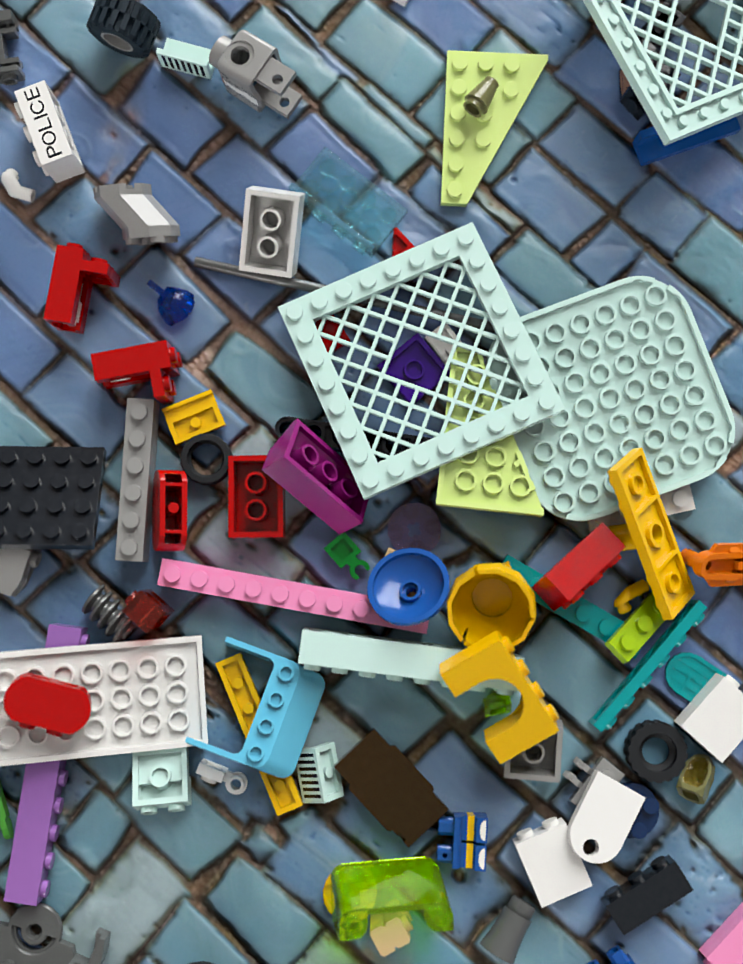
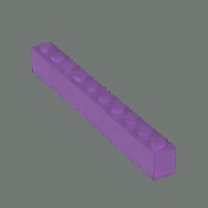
M60 623L49 624L45 648L90 644V635L87 634L88 628ZM66 760L26 764L3 900L5 902L37 906L48 896L51 884L50 880H47L48 871L52 869L55 860L52 846L53 842L57 841L59 835V825H56L57 815L61 814L64 804L61 791L68 779V770H65Z

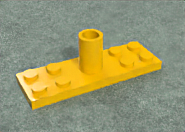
M641 447L632 449L607 471L609 482L614 488L618 499L619 509L623 512L626 524L610 525L607 527L626 546L622 551L637 550L646 574L647 583L651 587L656 607L660 611L662 619L673 620L693 597L695 591Z

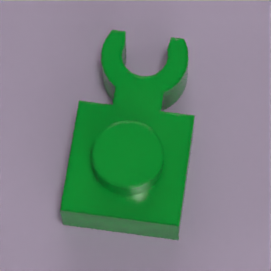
M345 532L338 535L323 548L341 569L348 564L350 574L356 580L359 579V576L355 573L356 566L363 565L367 571L370 569L366 561L357 559L356 556L361 550Z

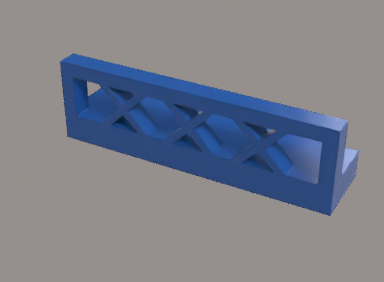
M734 117L664 146L653 126L639 131L632 144L642 167L737 134L741 127L737 117Z

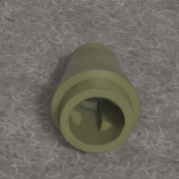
M487 76L465 96L464 109L474 117L486 114L499 86L498 82L493 77Z

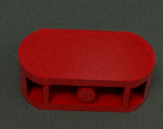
M156 470L152 492L154 551H184L187 541L186 472L180 470Z
M27 672L14 679L7 688L4 695V708L8 717L13 721H17L19 727L34 730L35 726L47 729L46 733L49 735L62 737L63 733L70 735L85 726L90 717L92 701L89 692L84 686Z

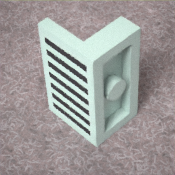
M170 38L166 39L164 49L157 48L156 54L162 67L211 80L215 68L209 63L211 49Z
M326 742L314 747H303L296 765L303 803H327L344 796L341 775L334 768V764L338 761L335 742Z

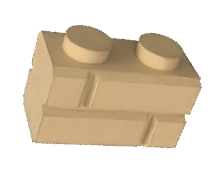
M397 901L384 906L385 910L379 909L370 914V937L383 957L394 952L395 947L401 948L410 943V931L414 929L411 923L413 919L405 905L401 907Z

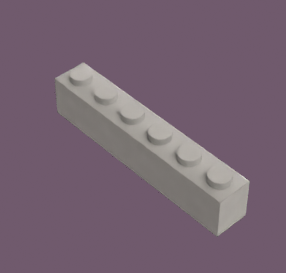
M127 398L115 560L149 562L152 492L160 404L154 399Z

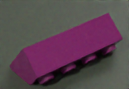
M299 419L294 420L269 450L262 470L340 535L363 522L369 499H363L347 461Z

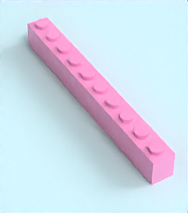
M162 558L157 585L422 634H427L429 620L412 626H400L389 623L374 611L366 594L169 558Z

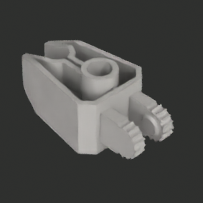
M0 549V593L15 597L25 588L34 568H37L42 558L41 549Z

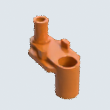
M743 542L714 543L709 550L701 551L700 553L690 548H685L681 551L685 565L692 567L694 573L705 579L709 586L743 585Z

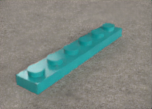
M506 554L502 563L509 561L512 569L520 572L530 588L544 576ZM532 589L535 593L536 603L604 642L624 622L582 597L565 610L561 606L553 611ZM640 648L639 651L632 657L633 659H636V657H637L638 653L640 652L641 648Z
M691 600L588 722L600 732L604 729H610L617 721L616 715L618 712L632 704L635 699L633 696L635 692L649 684L652 680V672L657 667L661 668L670 658L669 652L674 646L679 647L686 640V632L691 626L696 627L705 617L703 612L708 607L700 600Z

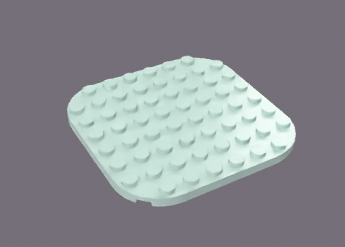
M649 276L627 277L520 317L565 407L563 413L513 434L528 468L530 479L536 488L535 491L540 504L546 511L556 517L569 521H589L619 511L618 499L614 488L609 482L607 471L632 449L642 447L659 495L708 477L726 461V457L735 439L734 416L690 306L681 293L670 284L666 285ZM495 340L492 342L490 349L488 351L490 353L492 352V349L496 342ZM499 343L495 354L507 358ZM493 359L489 372L503 376L507 364ZM511 366L507 378L519 382ZM491 378L489 379L492 390L495 389L497 393L501 381ZM504 383L500 395L515 400L519 388ZM523 390L519 400L526 397ZM501 401L503 407L509 405Z

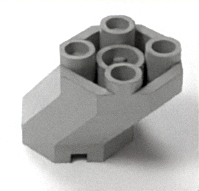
M126 183L100 185L93 188L94 199L122 229V238L126 241V245L141 246L154 245V243L178 242V237L181 236L180 225L152 196L151 184L134 183L133 187V185H126Z

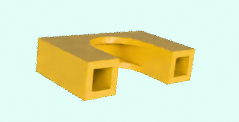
M498 630L439 663L441 677L455 697L490 679L505 680L513 684L520 691L521 698L517 708L507 717L484 729L486 744L498 762L502 764L559 732L556 722L559 716L551 703L546 705L542 699L545 695L537 681L533 683L527 676L530 674V671L522 659L517 661L512 652L515 651V648L507 636L502 638Z

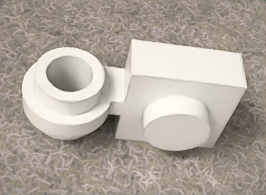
M204 758L199 763L196 771L197 774L202 775L201 779L207 783L225 782L228 792L234 795L243 793L248 785L247 777L243 773L231 772L227 767ZM238 779L241 782V786L235 787L232 784V780Z

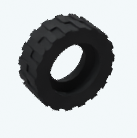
M654 719V721L644 720L643 723H638L633 729H630L624 741L625 748H623V752L626 756L627 764L630 765L631 770L638 776L649 782L662 783L663 781L669 782L672 778L678 777L681 774L680 771L685 768V762L688 759L687 743L684 742L685 738L675 727ZM654 737L663 739L669 749L666 760L656 765L648 763L642 754L644 743Z

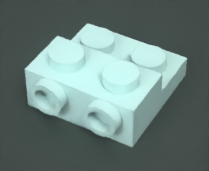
M188 747L132 753V807L137 811L141 810L142 815H153L158 813V808H168L169 812L185 811V806L192 805Z

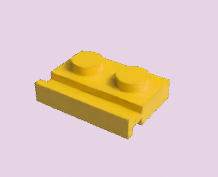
M211 389L161 409L177 446L188 442L196 435L208 434L226 426Z

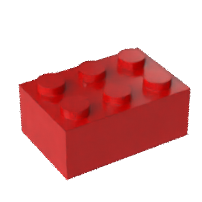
M267 455L228 456V538H286L285 489L262 470Z
M602 522L531 588L553 611L561 606L565 610L585 594L584 591L587 588L593 586L608 568L613 567L622 558L619 553L626 546Z

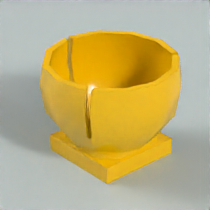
M509 561L474 565L455 579L446 601L449 626L459 641L463 640V645L465 646L472 645L498 630L502 638L507 636L513 646H516L525 640L537 615L535 593L520 572L512 569Z

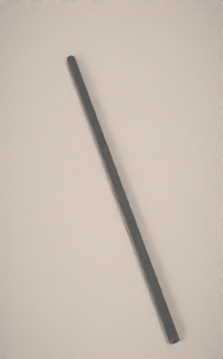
M195 257L194 267L306 292H313L327 286L296 278L240 271L237 265L201 257ZM371 298L360 302V304L368 305ZM375 299L373 306L387 309L389 303ZM413 304L414 307L427 310V307ZM395 305L391 309L401 313L406 312V309ZM431 309L432 313L443 317L446 311ZM410 311V315L424 317V315ZM450 312L448 318L462 323L465 315ZM469 317L466 325L480 329L483 319ZM487 321L484 331L495 333L490 321Z

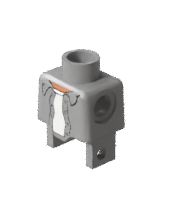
M240 30L233 40L227 36H221L213 45L209 55V63L218 69L225 88L231 95L259 113L265 106H268L289 119L303 98L300 93L289 87L297 75L295 71L281 63L277 48L246 30ZM283 101L289 102L287 107L280 106Z

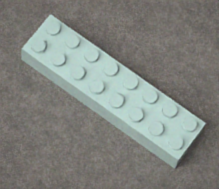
M305 627L302 630L298 663L304 664V669L320 671L321 666L330 667L331 672L337 674H348V670L359 671V676L375 678L377 673L385 674L386 679L391 681H403V677L413 678L416 684L430 685L432 680L439 681L442 687L449 688L440 675L439 663L466 647ZM513 654L517 661L519 659H522L523 661L525 660L524 657L518 654ZM500 679L486 680L469 689L471 691L485 692L486 688H494L493 690L497 694L513 696V691L520 692L513 684Z

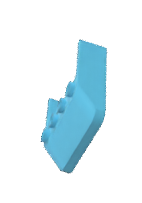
M226 637V646L274 664L242 750L236 754L190 737H186L185 742L277 778H287L296 768L324 692L325 681L319 673L313 670H306L304 666L292 660Z

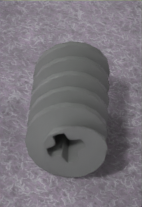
M103 584L87 598L82 612L84 614L92 612L89 617L92 622L100 619L97 627L99 629L107 627L105 631L107 637L115 634L112 642L125 641L141 626L142 621L134 625L132 622L136 616L135 614L125 617L128 608L124 607L118 610L117 607L120 600L117 599L110 602L109 600L113 593L110 591L103 595L102 591L105 588Z

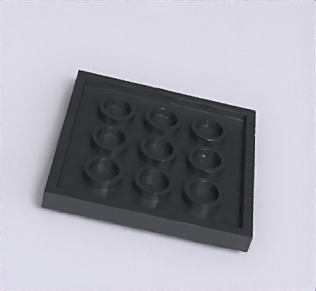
M0 446V549L94 550L107 453L105 447Z

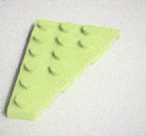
M447 50L440 206L467 207L517 115L537 83L544 67L547 65L548 55ZM487 76L493 77L499 86L496 89L487 113L482 114L480 117L470 115L463 106L465 96Z
M457 347L453 359L467 364L471 351ZM475 353L471 365L485 370L486 366L483 356ZM451 364L449 377L460 381L464 368ZM468 370L464 383L478 387L483 375ZM486 377L482 389L496 394L495 389L492 390L489 382L491 378ZM449 383L447 396L453 398L458 386ZM462 387L457 400L471 405L476 392ZM480 394L476 407L490 411L494 399ZM498 400L495 410L503 407L501 401ZM446 402L445 416H447L451 405L449 402ZM455 405L451 418L465 422L469 409ZM473 411L470 421L484 415ZM448 422L445 433L459 426ZM513 435L439 468L436 506L543 517L544 508L540 504L535 491L536 488L530 479L528 468Z

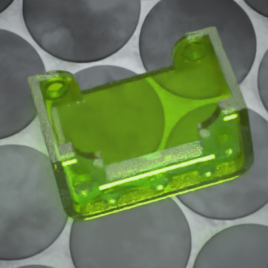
M430 857L343 863L337 865L331 873L332 921L340 941L361 938L367 931L368 915L413 910H424L425 922L433 931H454L453 912L438 864Z

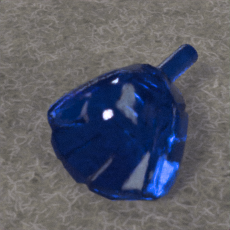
M151 279L147 282V285L159 294L157 298L158 311L167 325L174 326L191 314L195 304L193 293L171 286L162 289Z

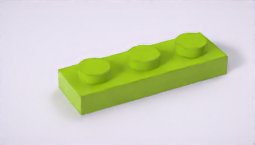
M652 591L604 644L623 664L628 663L665 621L656 607Z

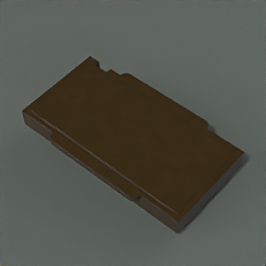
M372 728L334 764V768L350 784L349 790L387 831L393 830L397 836L399 835L408 848L449 810L433 792L434 788L431 783L395 745H390L375 728Z

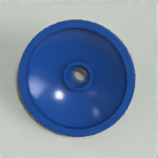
M404 548L386 555L373 568L367 584L368 598L374 611L385 621L400 626H412L428 621L443 608L450 593V578L444 563L433 553L419 548ZM416 592L415 596L408 597L409 593Z

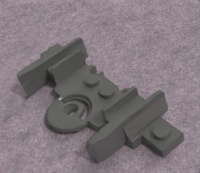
M42 902L37 906L23 905L13 913L9 922L0 921V964H102L108 951L111 932L101 927L98 928L94 950L91 957L88 958L77 953L75 944L61 939L63 934L62 920L54 908ZM37 924L41 927L39 934H35L32 931L33 925ZM18 927H21V936L23 940L30 945H39L42 942H44V940L48 936L53 938L51 942L46 946L40 948H33L26 945L21 940L18 933Z

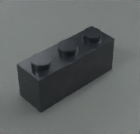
M669 854L655 858L651 862L650 867L644 871L639 870L632 873L628 877L627 882L621 886L615 885L609 888L604 893L605 896L600 898L623 935L693 891L692 886L680 867Z

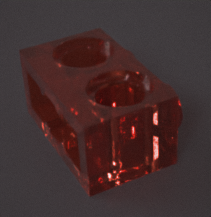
M152 589L140 590L138 592L135 590L124 601L127 606L122 610L145 633L157 631L175 611Z

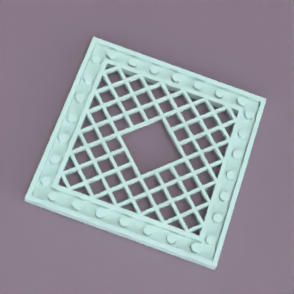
M583 0L664 146L743 114V75L735 71L737 63L743 65V58L739 56L740 48L743 49V8L733 4V0H709L726 8L717 46L672 26L678 0L672 1L671 8L660 4L659 0H635L633 8L621 3V0ZM640 2L652 7L650 16L638 11ZM657 10L669 15L667 23L655 18ZM731 11L742 15L740 23L729 18ZM624 12L631 15L630 21H628ZM636 18L648 23L646 31L634 26ZM653 25L665 30L663 39L651 34ZM727 25L739 30L737 38L726 34ZM670 33L682 38L680 46L668 41ZM637 35L644 38L643 45ZM649 41L661 46L659 54L647 49ZM687 41L698 45L697 54L685 49ZM724 41L735 45L734 53L722 49ZM666 48L678 53L676 62L664 57ZM704 48L715 53L713 61L702 57ZM683 56L695 61L693 69L681 64ZM720 56L732 60L730 69L719 64ZM650 58L657 61L656 68L654 67ZM700 63L712 68L710 77L698 72ZM662 64L674 69L672 77L660 72ZM679 71L691 76L689 85L677 80ZM717 71L728 76L726 84L715 80ZM733 78L742 82L732 86ZM696 79L708 84L706 92L694 88ZM663 81L670 84L669 91L667 90ZM713 86L722 90L712 94ZM675 87L687 92L685 101L674 96ZM692 95L702 98L691 103Z
M473 222L278 306L279 312L364 500L565 411V407ZM456 260H460L462 266L455 264L453 262ZM443 267L440 277L429 274V272ZM448 267L462 271L457 283L444 279ZM465 274H467L473 288L461 285ZM419 277L416 287L404 284ZM424 278L437 282L433 294L420 289ZM441 284L455 288L451 300L437 295ZM395 288L391 298L380 295L385 291ZM400 288L413 292L409 304L395 300ZM459 290L473 294L469 306L455 302ZM417 294L431 299L427 310L413 306ZM476 297H478L484 311L472 308ZM371 298L366 309L356 305ZM375 299L389 303L384 315L371 311ZM435 300L448 305L444 317L431 312ZM393 305L406 309L402 321L388 317ZM452 307L466 311L462 323L448 318ZM346 309L342 319L330 316ZM351 309L364 314L360 326L347 322ZM410 311L424 315L420 327L406 323ZM470 313L484 317L480 329L466 325ZM368 316L382 320L377 332L364 328ZM428 317L442 322L437 334L424 329ZM488 319L496 335L484 331ZM321 320V323L317 330L314 322ZM327 320L340 324L335 336L322 332ZM386 322L400 326L395 338L382 334ZM446 323L460 328L455 340L442 336ZM344 326L357 330L353 343L340 339ZM404 328L453 345L435 392L386 375ZM464 330L478 334L474 346L459 342ZM362 332L375 337L371 349L357 345ZM481 336L496 341L491 353L477 348ZM321 337L333 341L329 352H327ZM379 339L393 343L388 355L375 351ZM337 343L350 347L346 360L333 356ZM499 343L507 358L495 354ZM457 347L471 351L467 364L453 359ZM355 349L368 354L364 366L350 362ZM475 353L489 358L485 370L471 365ZM372 356L386 360L382 372L368 368ZM493 359L507 364L503 376L489 372ZM332 361L343 364V368L339 376L335 370ZM450 364L464 368L460 381L446 376ZM348 366L361 371L357 383L343 379ZM511 366L519 382L507 378ZM468 370L483 375L478 387L464 383ZM365 373L379 377L374 390L361 385ZM486 377L501 381L496 394L482 389ZM383 379L397 384L393 396L379 392ZM444 381L458 386L453 398L439 394ZM504 383L519 388L515 400L500 395ZM342 384L354 388L350 400ZM401 385L415 390L410 403L397 398ZM462 387L476 392L471 405L457 400ZM359 390L372 394L368 407L354 403ZM523 390L526 397L519 400ZM419 392L433 396L429 409L415 405ZM480 394L494 399L490 411L476 407ZM377 396L390 401L385 414L372 409ZM437 398L451 403L447 416L432 411ZM498 400L509 404L495 410ZM394 403L408 407L404 420L390 416ZM455 405L469 409L465 422L451 418ZM353 408L365 412L361 425ZM412 409L426 414L422 427L408 422ZM473 411L484 415L470 421ZM369 414L383 418L379 431L365 427ZM430 416L444 420L440 434L426 429ZM388 420L401 425L397 438L383 433ZM448 422L459 426L445 433ZM405 427L419 431L415 445L401 440ZM364 432L376 436L372 449ZM424 433L434 437L420 444ZM380 438L394 442L390 456L376 451ZM399 444L409 448L395 455ZM375 456H378V457L383 458V459H385V460H382V461H380V462H377Z

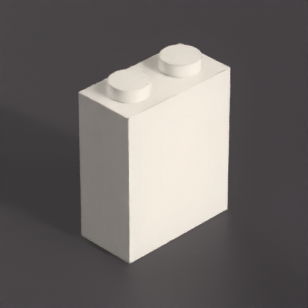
M715 673L674 722L710 755L723 763L743 740V693L738 689L740 684L728 674L724 677Z
M557 817L548 818L541 823L542 826L533 830L532 828H525L516 834L517 837L512 839L542 908L593 886L582 859L574 853L569 845L567 838L568 827L562 817L559 819Z

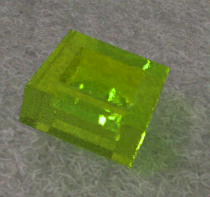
M492 693L487 695V698H483L482 708L484 717L511 713L512 702L510 696Z

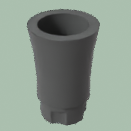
M513 894L480 944L501 960L514 964L519 947L531 924L530 919L535 912V907Z

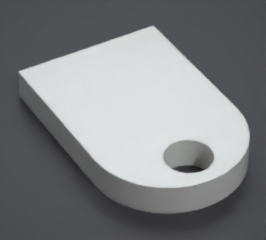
M594 770L568 823L567 838L571 849L580 858L590 863H605L613 859L622 848L645 797L605 774ZM588 839H593L596 844L595 850L591 854H585L583 851V844Z

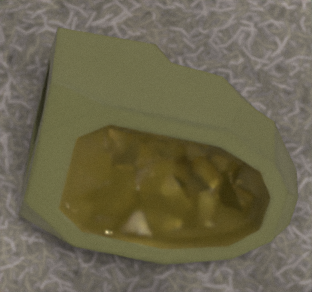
M696 754L686 761V766L682 769L676 788L678 794L686 800L696 804H705L714 781L715 766L708 755Z

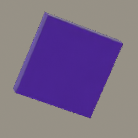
M416 333L394 352L386 375L432 390L438 385L445 364L419 333ZM386 360L377 365L380 372H382ZM448 369V372H447V374H446L447 377H448L449 374H450V370H449V369ZM389 381L390 384L394 388H396L397 384ZM401 385L399 394L406 402L410 403L415 390ZM419 392L415 404L426 394Z

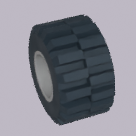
M96 0L86 27L106 47L129 57L145 58L151 52L161 23L151 10L137 0Z

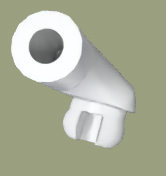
M9 168L3 172L1 182L11 197L31 203L35 200L36 191L20 185L18 181L19 173L15 169Z

